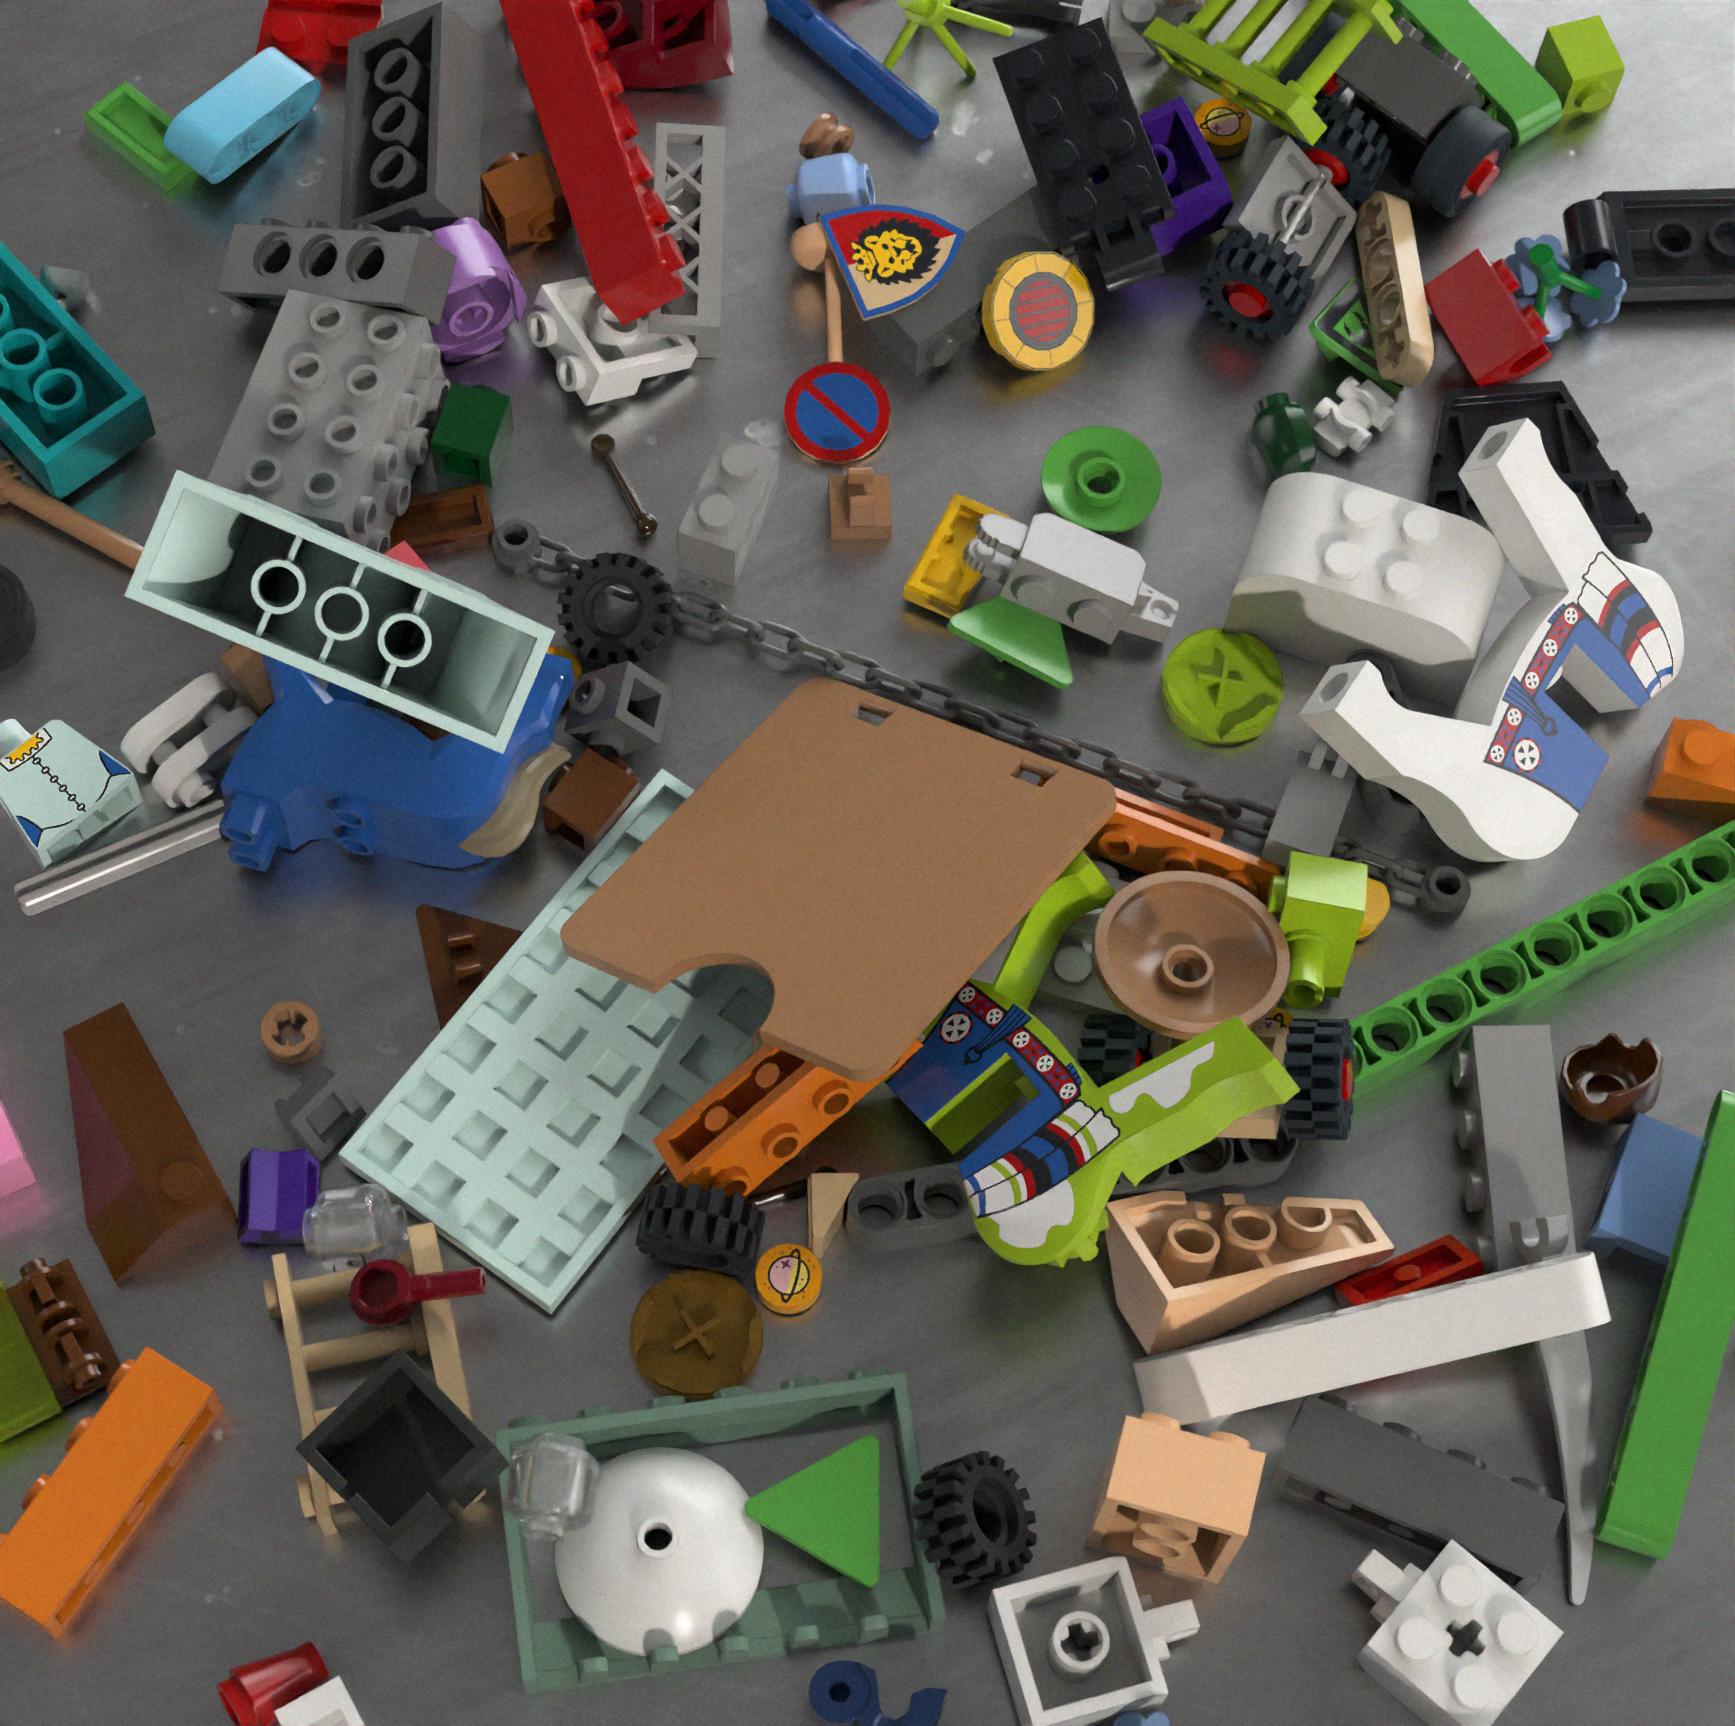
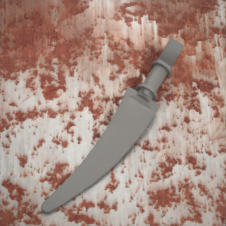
M1566 1214L1509 1222L1514 1245L1519 1253L1528 1260V1264L1561 1257L1562 1252L1567 1247L1569 1232ZM1584 1330L1534 1341L1548 1393L1561 1464L1566 1504L1569 1599L1573 1605H1581L1586 1597L1597 1512L1598 1449L1591 1368Z

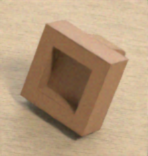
M848 467L847 475H829L830 539H891L892 517L889 474H873V467Z

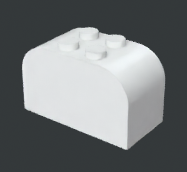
M1314 472L1287 474L1276 479L1270 485L1233 590L1223 628H1225L1224 632L1240 635V631L1255 636L1270 649L1329 668L1334 665H1340L1342 660L1353 651L1371 649L1380 652L1389 659L1403 692L1456 708L1474 668L1506 564V555L1492 533L1464 517L1327 474Z

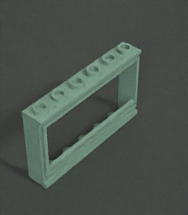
M867 1367L849 1373L848 1380L821 1384L819 1377L804 1376L784 1381L780 1384L781 1390L754 1393L752 1387L734 1386L714 1392L712 1400L686 1403L685 1398L682 1396H664L647 1401L644 1404L645 1409L618 1413L617 1408L614 1406H594L578 1411L576 1413L577 1419L549 1423V1418L546 1416H524L508 1422V1429L493 1431L495 1446L510 1464L499 1475L522 1682L526 1695L942 1632L946 1613L940 1577L936 1573L938 1570L937 1561L929 1564L923 1553L930 1546L927 1539L918 1541L914 1530L923 1526L922 1519L912 1517V1505L922 1502L913 1493L916 1485L923 1483L920 1478L922 1476V1469L906 1373L889 1374L888 1369L885 1367ZM890 1419L913 1567L880 1571V1579L872 1588H866L846 1576L756 1590L751 1603L743 1615L725 1634L700 1649L678 1655V1649L675 1646L653 1649L649 1651L650 1657L620 1651L596 1638L576 1617L535 1623L518 1480L519 1472L609 1460L643 1448L670 1447L685 1449Z

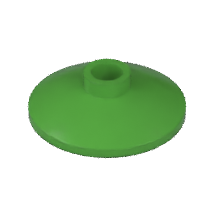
M1106 426L1084 427L1061 437L1046 454L1040 477L1044 499L1055 515L1097 534L1123 532L1143 522L1155 508L1162 484L1160 467L1151 450L1132 434ZM1100 486L1105 488L1108 493H1095L1090 488Z

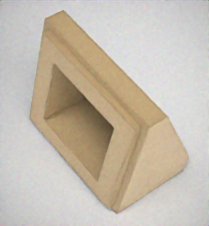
M811 1173V1178H808L806 1194L808 1249L817 1258H822L846 1217L849 1195L853 1187L860 1180V1174Z

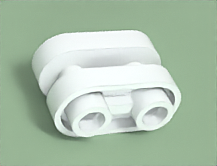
M210 672L190 682L138 721L123 738L120 752L139 773L145 774L157 770L151 785L169 807L180 808L186 805L192 808L204 802L213 793L216 784L223 779L248 731L260 717L248 706L232 710L237 701L236 691L219 673Z

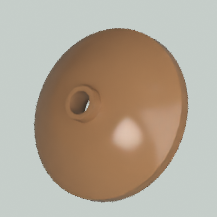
M1195 871L1159 872L1139 878L1123 887L1109 900L1100 914L1092 944L1093 962L1098 979L1117 1007L1134 1021L1152 1031L1188 1041L1236 1015L1249 1029L1256 1027L1273 1012L1284 993L1290 971V953L1282 928L1273 914L1267 912L1268 908L1260 900L1233 882L1211 874ZM1176 977H1184L1190 982L1179 980Z

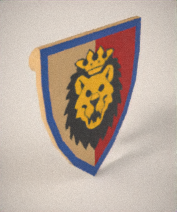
M871 204L845 208L818 217L821 228L863 321L887 315L911 305L937 286L954 263L966 232L936 215L905 206Z

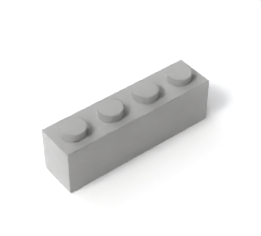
M1550 1025L1472 1026L1460 1049H1454L1452 1056L1453 1082L1456 1088L1464 1089L1466 1110H1461L1459 1114V1142L1462 1149H1470L1472 1172H1468L1465 1178V1202L1469 1212H1477L1479 1235H1474L1472 1239L1471 1252L1482 1260L1485 1275L1528 1265V1260L1519 1253L1514 1245L1509 1222L1566 1214L1569 1239L1567 1247L1562 1252V1256L1576 1254Z

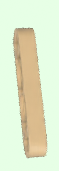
M1380 190L1373 191L1367 200L1361 204L1358 211L1359 216L1355 224L1377 368L1380 376L1385 380L1406 387H1415L1425 379L1432 366L1434 344L1411 210L1406 200Z

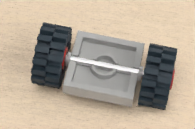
M1319 99L1313 107V110L1327 126L1325 132L1313 146L1288 132L1283 137L1272 140L1222 224L1230 234H1227L1226 238L1221 240L1198 281V284L1202 285L1199 293L1201 298L1209 299L1206 307L1210 312L1219 310L1221 315L1218 319L1225 325L1230 320L1237 324L1235 330L1242 334H1245L1247 329H1251L1254 338L1263 339L1267 333L1272 340L1279 339L1281 334L1286 336L1291 332L1359 216L1352 207H1355L1358 201L1362 204L1367 200L1389 162L1391 148L1385 147L1389 141L1386 134H1375L1379 125L1373 119L1365 123L1361 119L1365 112L1356 107L1353 113L1347 112L1346 103L1336 101L1333 108H1331L1328 99Z

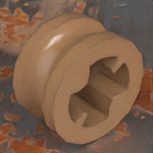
M826 112L813 121L806 130L799 145V153L805 159L848 153L855 139V132L848 125L839 126L837 116L832 112Z
M297 1001L280 1002L272 1006L262 1018L260 1024L261 1039L267 1054L277 1064L287 1067L302 1066L318 1054L322 1044V1031L316 1014L306 1004ZM291 1022L292 1027L296 1029L298 1022L303 1023L304 1025L301 1030L304 1040L291 1046L290 1039H286L285 1045L279 1044L281 1041L279 1028L282 1025Z

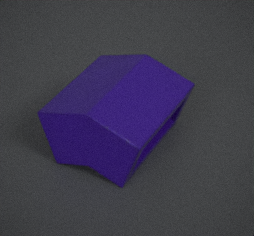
M251 1149L241 1160L237 1241L277 1246L317 1242L320 1162L306 1149L281 1152Z

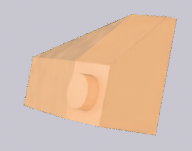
M1161 1190L1107 1202L1104 1208L1108 1214L1109 1229L1105 1230L1116 1303L1148 1356L1206 1342L1392 1257L1395 1250L1394 1245L1362 1200L1287 1196L1281 1205L1246 1204L1244 1194L1222 1193L1219 1202L1186 1201L1184 1191Z

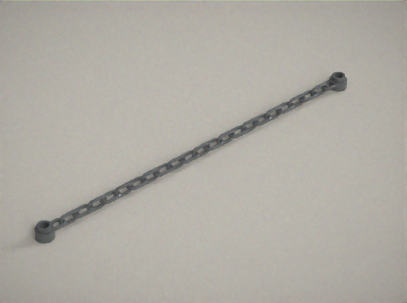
M522 519L505 521L495 530L492 538L493 557L496 564L502 570L511 574L527 573L535 567L551 573L567 572L575 574L579 567L574 566L573 563L579 564L587 559L573 554L572 550L565 544L541 536L534 525ZM513 537H523L526 539L520 545L507 543V540ZM542 546L559 552L555 556L556 564L541 559ZM610 586L602 591L629 602H638L634 592L631 593L614 586ZM673 591L674 594L670 595L672 604H676V615H673V617L679 621L706 631H717L720 629L748 640L753 648L788 661L799 659L826 669L827 673L836 680L865 690L877 688L903 698L910 707L946 720L955 717L983 728L986 734L994 739L1022 749L1034 747L1061 757L1068 766L1103 779L1114 777L1141 787L1148 796L1182 809L1194 807L1221 817L1230 827L1255 837L1267 839L1277 813L1272 808L1245 798L1229 799L1202 789L1195 780L1165 768L1149 769L1122 759L1113 749L1079 737L1068 739L1044 730L1033 719L1007 709L995 708L990 710L962 699L955 690L921 678L910 680L886 671L877 661L849 650L839 649L832 651L806 641L802 634L785 626L767 620L755 622L727 611L723 604L689 591L679 593ZM688 601L713 609L709 614L710 622L684 613L689 607ZM727 621L748 628V630L729 624ZM765 629L790 638L791 640L787 643L788 651L761 642L766 638ZM805 650H806V651H809V652H812V653H814V654L820 655V656H822V657H825L826 660L823 659V658L817 657V656H815V655L809 654V653L805 652ZM843 659L870 668L865 673L866 680L839 671L844 667ZM883 680H887V681H889V682L895 683V684L900 685V686H903V687H905V688H904V689H903V688H900V687H898V686H895V685H892V684H890V683L884 682ZM922 688L948 697L943 704L945 710L919 701L923 695ZM962 709L983 716V718L964 712ZM1001 718L1028 727L1023 732L1024 739L996 730L1002 725ZM1041 739L1063 746V748L1042 741ZM1080 747L1106 756L1107 758L1102 762L1103 769L1076 760L1081 755ZM1121 768L1124 769V770L1130 771V772H1132V773L1138 774V775H1140V776H1143V777L1141 778V777L1135 776V775H1133V774L1127 773V772H1125V771H1122ZM1160 777L1188 787L1182 792L1183 799L1157 790L1161 785ZM1201 798H1202V799H1205V800H1207V801L1213 802V803H1215V804L1221 805V806H1223V808L1218 807V806L1213 805V804H1210V803H1208V802L1202 801ZM1241 807L1269 817L1263 822L1264 829L1237 820L1242 814ZM1337 834L1335 842L1349 847L1344 852V859L1346 861L1368 864V873L1384 878L1391 887L1415 896L1419 909L1428 918L1439 922H1447L1456 919L1464 911L1470 898L1471 887L1469 880L1457 868L1445 865L1430 868L1404 858L1392 860L1363 849L1359 842L1352 838ZM1330 855V857H1329V858H1335V859L1344 860V859L1338 858V857L1333 856V855ZM1363 859L1368 860V861L1373 862V863H1376V864H1378V865L1384 866L1385 869H1384V868H1381V867H1379V866L1373 865V864H1371V863L1365 862V861H1363ZM1403 868L1424 875L1419 887L1399 880L1404 876ZM1440 882L1452 885L1456 893L1453 895L1443 894L1438 890L1436 884Z

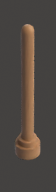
M0 455V504L4 505L11 502L135 570L144 549L143 546L21 480L20 472L14 470V463Z

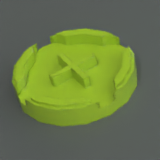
M1207 628L1187 635L1171 650L1160 678L1161 702L1171 722L1188 737L1209 745L1236 746L1259 737L1273 724L1283 699V671L1274 653L1255 636L1241 631L1240 635L1224 632L1225 628Z

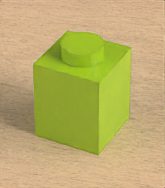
M1600 15L1547 27L1535 61L1541 76L1557 93L1562 106V115L1578 111L1593 112L1607 104H1611L1626 69Z

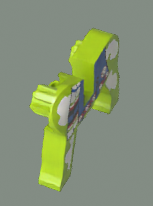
M1083 851L1075 857L919 1035L918 1038L924 1046L907 1059L898 1070L883 1080L953 1155L1022 1095H1025L1030 1100L1028 1105L958 1164L979 1235L1000 1257L1021 1265L1047 1263L1064 1268L1068 1259L1080 1257L1084 1262L1091 1261L1097 1256L1099 1251L1095 1245L1099 1232L1109 1229L1108 1214L1104 1208L1121 1172L1136 1187L1144 1177L1154 1170L1212 1141L1237 1119L1264 1107L1285 1104L1300 1091V1088L1274 1054L1237 1015L1098 1088L1055 1035L1034 1015L1027 1011L1065 930L1082 915L1104 908L1116 894L1111 885Z

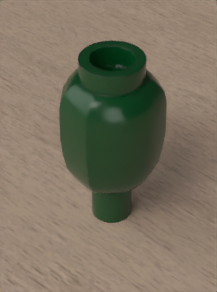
M1285 392L1271 394L1257 401L1254 404L1257 415L1252 425V431L1259 453L1269 472L1276 479L1291 473L1311 472L1316 462L1317 450L1312 429L1302 407L1297 403L1290 402L1289 396Z

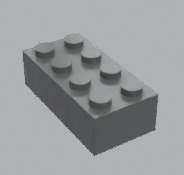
M443 1L348 40L340 229L352 230L354 223H365L379 227L386 232H399L400 227L404 225L415 226L432 232L436 229L450 226L455 221L465 217L474 218L479 222L484 38Z

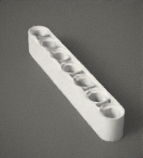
M1590 1251L1561 1256L1161 1352L1132 1362L1144 1412L1162 1414L1177 1420L1181 1425L1596 1327L1611 1321V1315L1595 1254Z

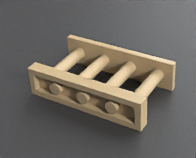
M434 1222L407 1227L411 1249L398 1252L399 1259H396V1261L405 1265L412 1275L444 1272ZM286 1254L271 1255L275 1278L263 1280L264 1293L270 1320L281 1318L283 1320L303 1440L338 1407L316 1410L310 1372L393 1355L399 1348L404 1352L416 1350L418 1356L431 1353L435 1378L431 1380L473 1422L450 1299L421 1302L423 1313L410 1316L411 1323L305 1345L299 1308L349 1297L351 1282L355 1274L362 1267L294 1281ZM307 1462L309 1474L297 1476L303 1515L305 1518L316 1516L324 1536L338 1533L333 1504L345 1501ZM487 1490L482 1491L471 1503L488 1500Z

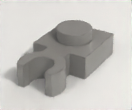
M1109 0L1107 32L1114 51L1159 55L1142 35L1153 20L1159 17L1178 28L1182 22L1189 24L1203 5L1186 3L1177 9H1167V0Z

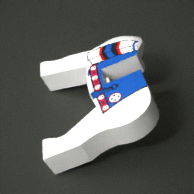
M1527 417L1488 427L1458 473L1530 599L1509 621L1485 655L1466 692L1457 718L1451 719L1414 712L1401 707L1387 692L1381 672L1368 660L1331 666L1298 715L1364 779L1382 784L1406 797L1422 811L1435 833L1449 848L1463 857L1478 862L1530 860L1543 857L1554 851L1570 832L1609 759V756L1545 691L1554 685L1562 675L1599 713L1637 709L1642 707L1674 680L1680 670L1684 655L1683 628L1678 605L1671 588L1654 571L1619 560L1606 548L1576 494L1554 471L1544 450L1540 430Z

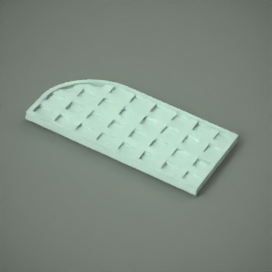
M661 768L338 1153L341 1163L424 1223L434 1222L436 1232L549 1314L553 1313L646 1196L648 1189L653 1187L668 1168L652 1140L752 1055L753 1033L763 1025L774 1002V989L769 981L754 970L742 966L713 965L695 969L675 978L656 994H653L570 957L564 950L560 930L566 920L695 791L663 768Z

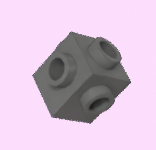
M630 661L610 664L605 668L579 675L570 693V708L564 732L586 744V748H590L605 759L607 756L621 758L624 754L660 745L673 689Z

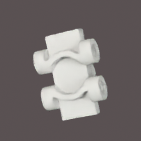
M1349 376L1336 391V395L1344 400L1342 403L1337 405L1329 397H1325L1315 407L1312 415L1320 422L1313 427L1312 432L1315 442L1331 456H1339L1348 447H1351L1358 453L1371 440L1373 434L1368 429L1372 425L1379 431H1383L1392 423L1396 416V413L1391 409L1395 400L1370 379L1361 385L1355 378Z

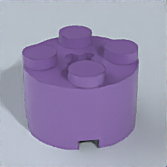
M465 217L455 221L450 226L431 232L436 236V244L457 257L439 326H429L434 343L439 345L440 354H442L446 362L470 360L499 346L507 338L503 329L511 322L514 316L518 323H520L527 306L525 291L495 238L487 230L481 228L477 220Z

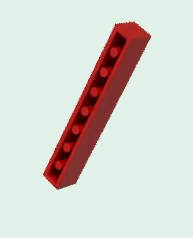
M499 0L597 295L624 326L686 294L678 270L686 264L676 241L671 234H666L663 228V224L669 222L670 218L658 193L654 189L650 190L647 181L654 178V172L640 146L634 145L632 138L639 134L637 124L627 106L623 102L620 103L617 96L624 92L623 84L609 60L605 61L603 53L610 50L609 44L595 19H590L588 12L595 9L593 0Z

